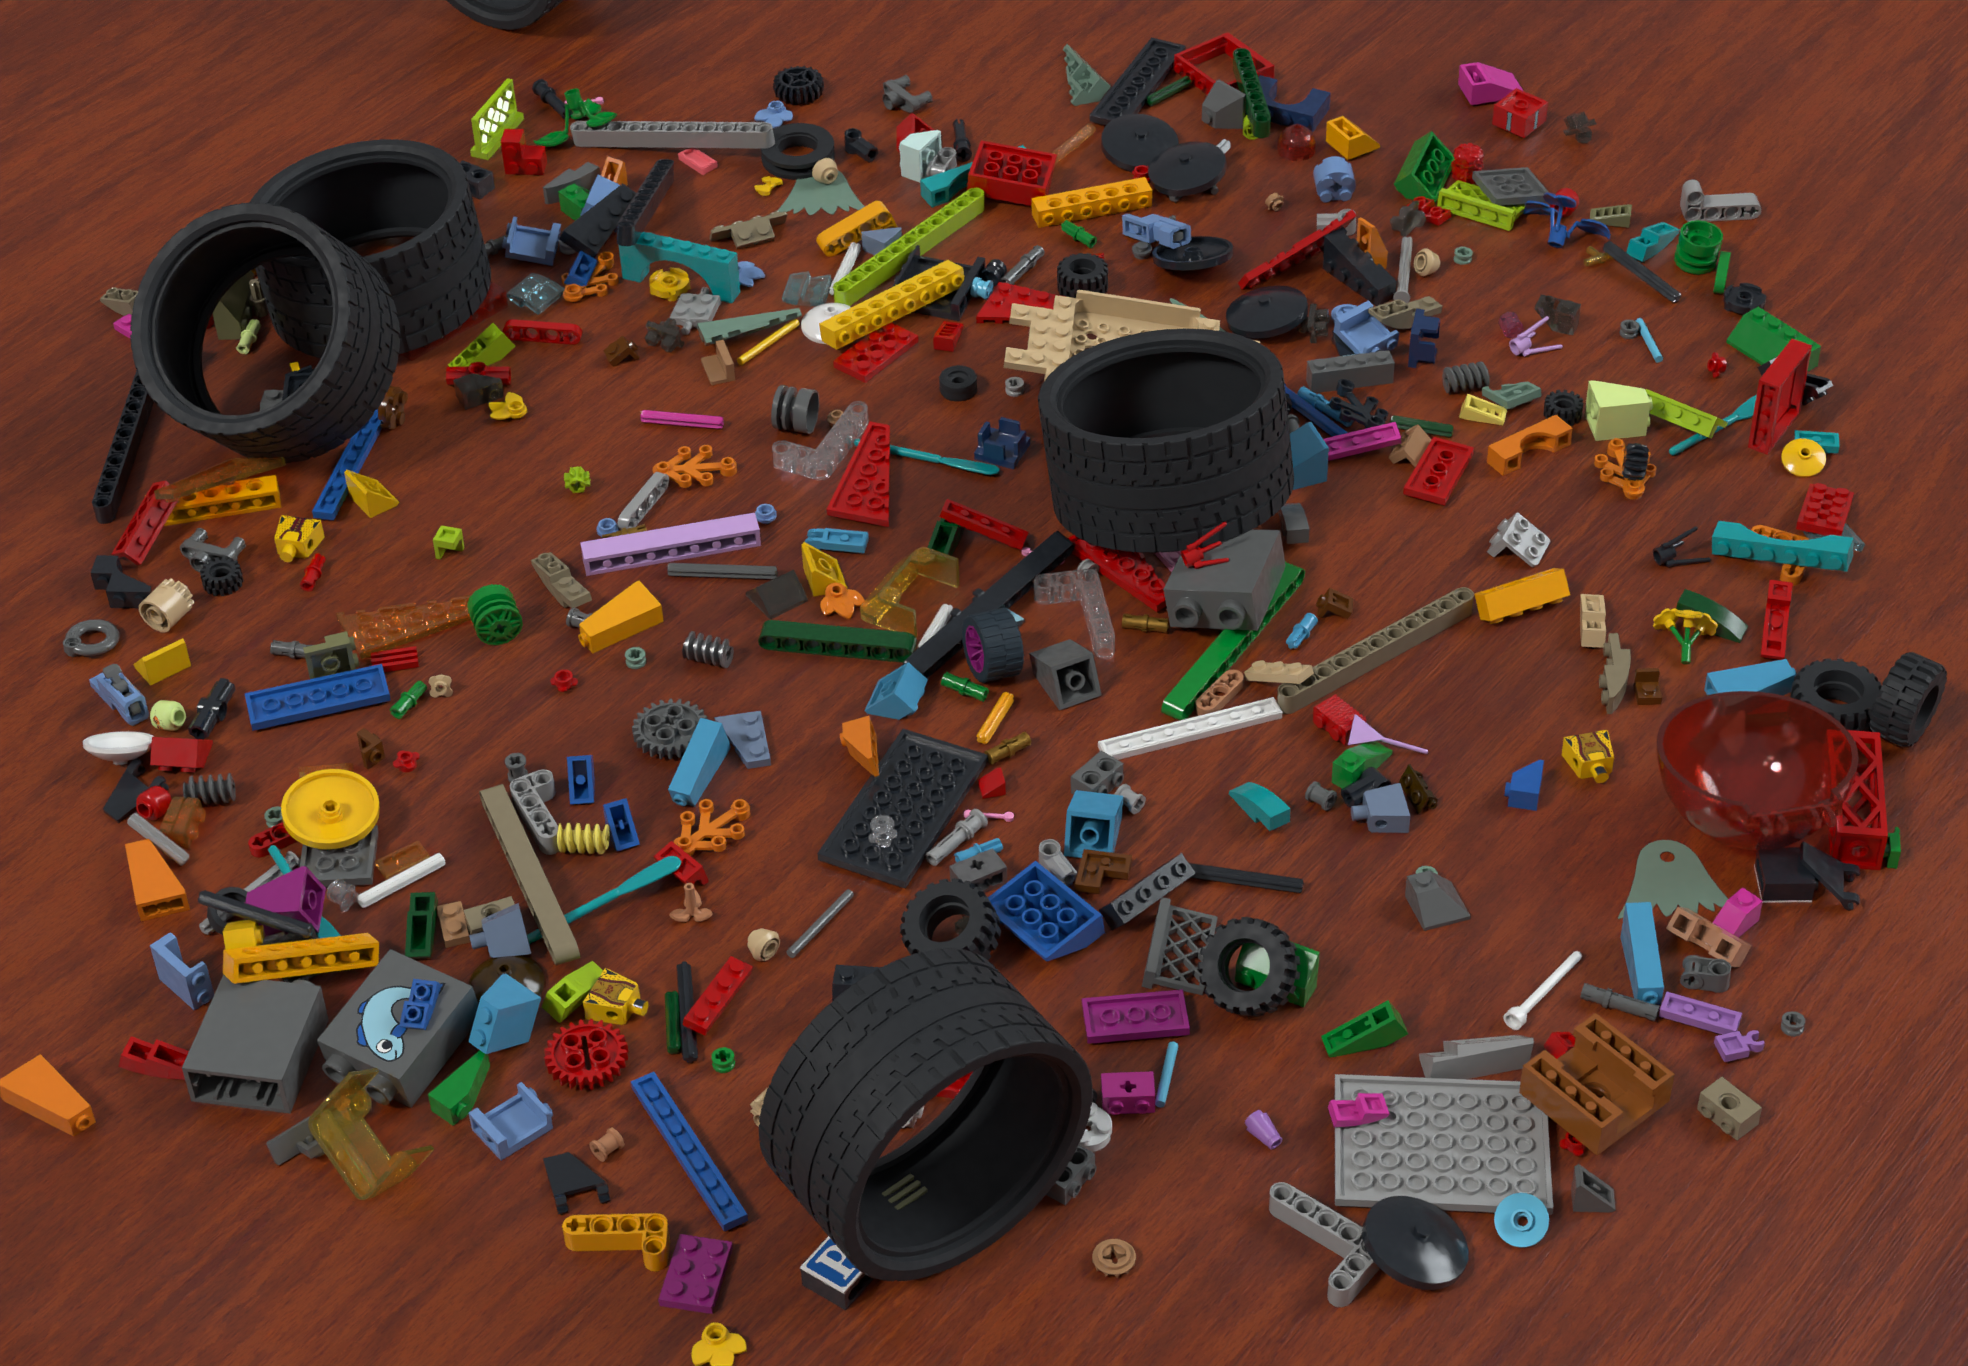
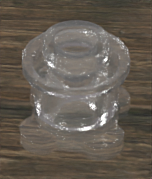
M879 815L871 820L870 828L873 834L869 835V841L871 843H878L885 848L889 847L892 839L897 837V831L893 829L894 820L886 815Z
M338 879L328 886L327 898L331 902H337L340 905L341 911H348L350 906L358 901L357 896L359 893L355 891L353 884L347 885L344 880Z

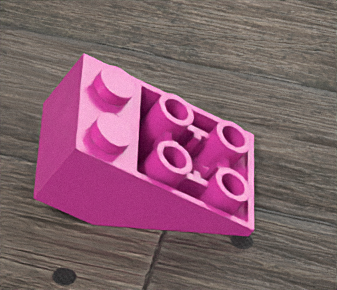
M1479 62L1460 65L1458 85L1471 105L1498 102L1516 88L1523 91L1514 75L1510 72Z

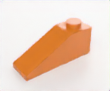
M1360 217L1357 228L1358 247L1364 253L1368 252L1376 265L1380 264L1386 269L1388 251L1376 227Z
M870 716L842 723L843 733H840L842 746H847L850 755L874 777L879 776L877 738Z

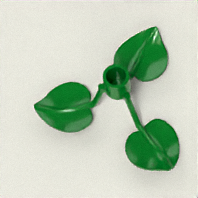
M570 89L564 93L567 104L564 105L566 109L565 130L549 133L539 140L533 141L537 145L546 147L555 146L566 141L569 138L567 135L569 132V109L573 112L571 115L572 119L588 116L589 120L586 124L590 127L604 125L616 118L618 114L613 112L598 113L602 110L601 105L594 103L589 98L585 102L582 101L579 89Z

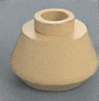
M830 158L819 160L814 165L812 171L813 178L817 182L824 184L834 182L838 176L837 165L834 160Z
M1424 248L1416 254L1414 268L1420 276L1433 274L1439 269L1440 259L1430 249Z
M761 928L752 931L748 937V948L757 961L770 959L777 952L780 945L779 935L775 931Z

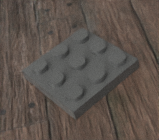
M1528 167L1473 171L1472 179L1493 204L1504 207L1505 205L1513 204L1520 206L1530 200L1546 202L1543 196L1548 190Z
M375 825L372 831L360 841L343 848L317 849L303 844L300 867L306 866L325 887L373 884L379 834L378 826Z

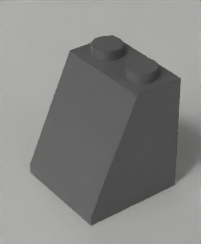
M1069 639L1029 653L1033 675L1059 710L1101 696L1093 653L1073 640Z

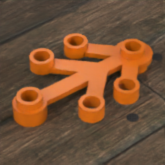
M606 251L598 254V264L586 287L577 284H564L568 273L561 276L562 284L566 286L563 292L564 299L569 302H577L585 295L596 293L599 297L606 296L608 294L607 285L601 283L615 286L619 283L618 275L616 273H609L605 276H597L604 269L607 270L613 267V253Z
M1614 438L1608 443L1607 454L1616 458L1619 466L1608 462V457L1604 454L1596 455L1594 465L1597 468H1603L1600 471V480L1621 487L1624 495L1629 499H1639L1645 491L1644 484L1656 475V466L1648 463L1646 475L1642 480L1634 481L1627 478L1623 480L1613 476L1615 473L1623 477L1622 466L1625 453L1623 440ZM1650 452L1648 453V462L1650 461Z
M710 445L701 446L699 448L700 453L690 459L691 449L687 446H682L678 449V455L670 461H662L654 465L653 474L655 472L667 474L669 479L677 482L682 488L692 485L691 477L701 482L703 486H711L713 484V475L709 472L701 473V471L720 470L723 476L729 477L737 473V464L731 457H725L721 462L701 463L705 459L712 457L713 452ZM688 459H690V460H689L688 462H686L685 464H683V465H678V464L681 463L683 460H688Z
M710 799L701 800L699 802V811L701 813L699 831L691 835V827L695 824V815L691 811H685L680 815L682 825L681 836L676 838L674 843L690 856L695 853V850L724 851L726 849L725 838L742 839L745 836L744 826L739 823L731 825L730 828L721 827L733 819L736 821L748 819L750 816L749 804L743 799H737L733 802L729 811L710 823V816L714 811L713 802ZM704 838H712L711 841H701Z

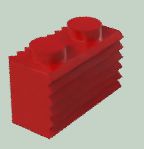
M1336 694L1313 707L1314 724L1318 728L1326 730L1333 740H1339L1345 746L1349 742L1354 715L1356 714L1365 722L1367 719L1359 711L1353 709L1352 706L1350 707L1346 701L1340 699L1339 696L1337 697Z

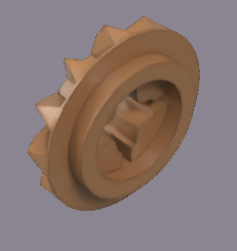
M1108 1239L1099 1243L1093 1251L1092 1262L1095 1264L1096 1270L1102 1271L1105 1276L1112 1274L1118 1278L1122 1273L1128 1275L1129 1270L1135 1267V1250L1126 1241ZM1112 1252H1114V1256L1118 1259L1117 1264L1112 1263Z

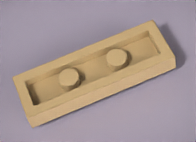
M1264 660L1254 662L1252 667L1246 670L1244 674L1247 681L1301 684L1314 672L1312 665H1301L1299 662L1284 664L1281 661L1267 663Z

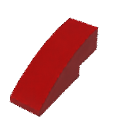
M131 1036L121 1054L119 1067L153 1077L185 1080L182 1066L189 1051L157 1039L154 1044Z

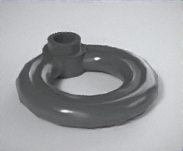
M100 619L82 621L68 630L63 640V648L70 657L104 654L116 646L119 642L120 633L117 627L109 621ZM89 631H100L106 635V638L100 643L88 645L83 644L79 637Z

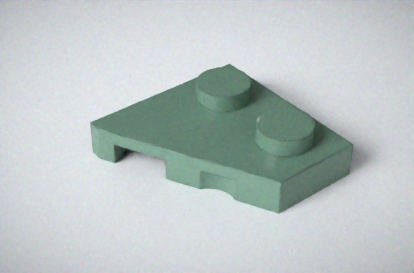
M1530 382L1501 385V390H1491L1489 386L1483 387L1482 395L1506 409H1513L1517 405L1531 402L1533 399L1541 397V388Z

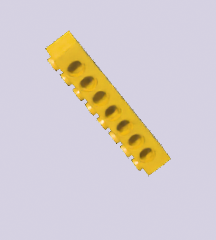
M946 260L819 323L822 342L837 350L959 289L964 281L963 267Z

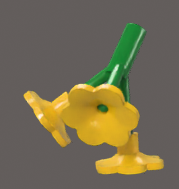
M1669 608L1664 609L1661 614H1658L1653 619L1655 622L1653 627L1656 630L1668 629V631H1672L1682 645V664L1691 663V645L1699 635L1706 634L1713 636L1718 627V624L1706 613L1702 614V612L1692 610L1681 611L1676 608L1671 610ZM1678 616L1684 618V640L1676 630L1675 622H1677ZM1690 627H1695V633L1690 638Z

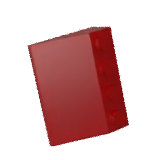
M981 140L968 174L967 190L980 188L984 191V197L1032 206V198L1046 196L1049 193L1057 154Z

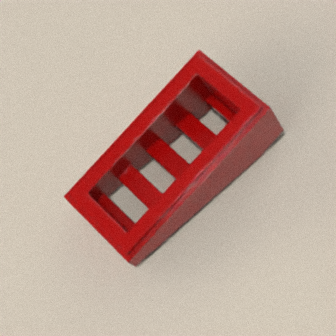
M943 321L933 337L934 349L954 352L964 324Z

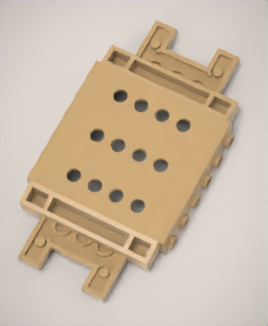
M1077 290L1076 298L1055 295L1053 309L1012 303L1009 324L1030 327L1027 350L1006 347L1003 368L1045 374V381L1050 373L1060 364L1084 351L1086 348L1127 335L1155 330L1208 329L1219 331L1220 320L1201 318L1200 308ZM1094 334L1097 338L1092 340L1087 338L1086 335Z

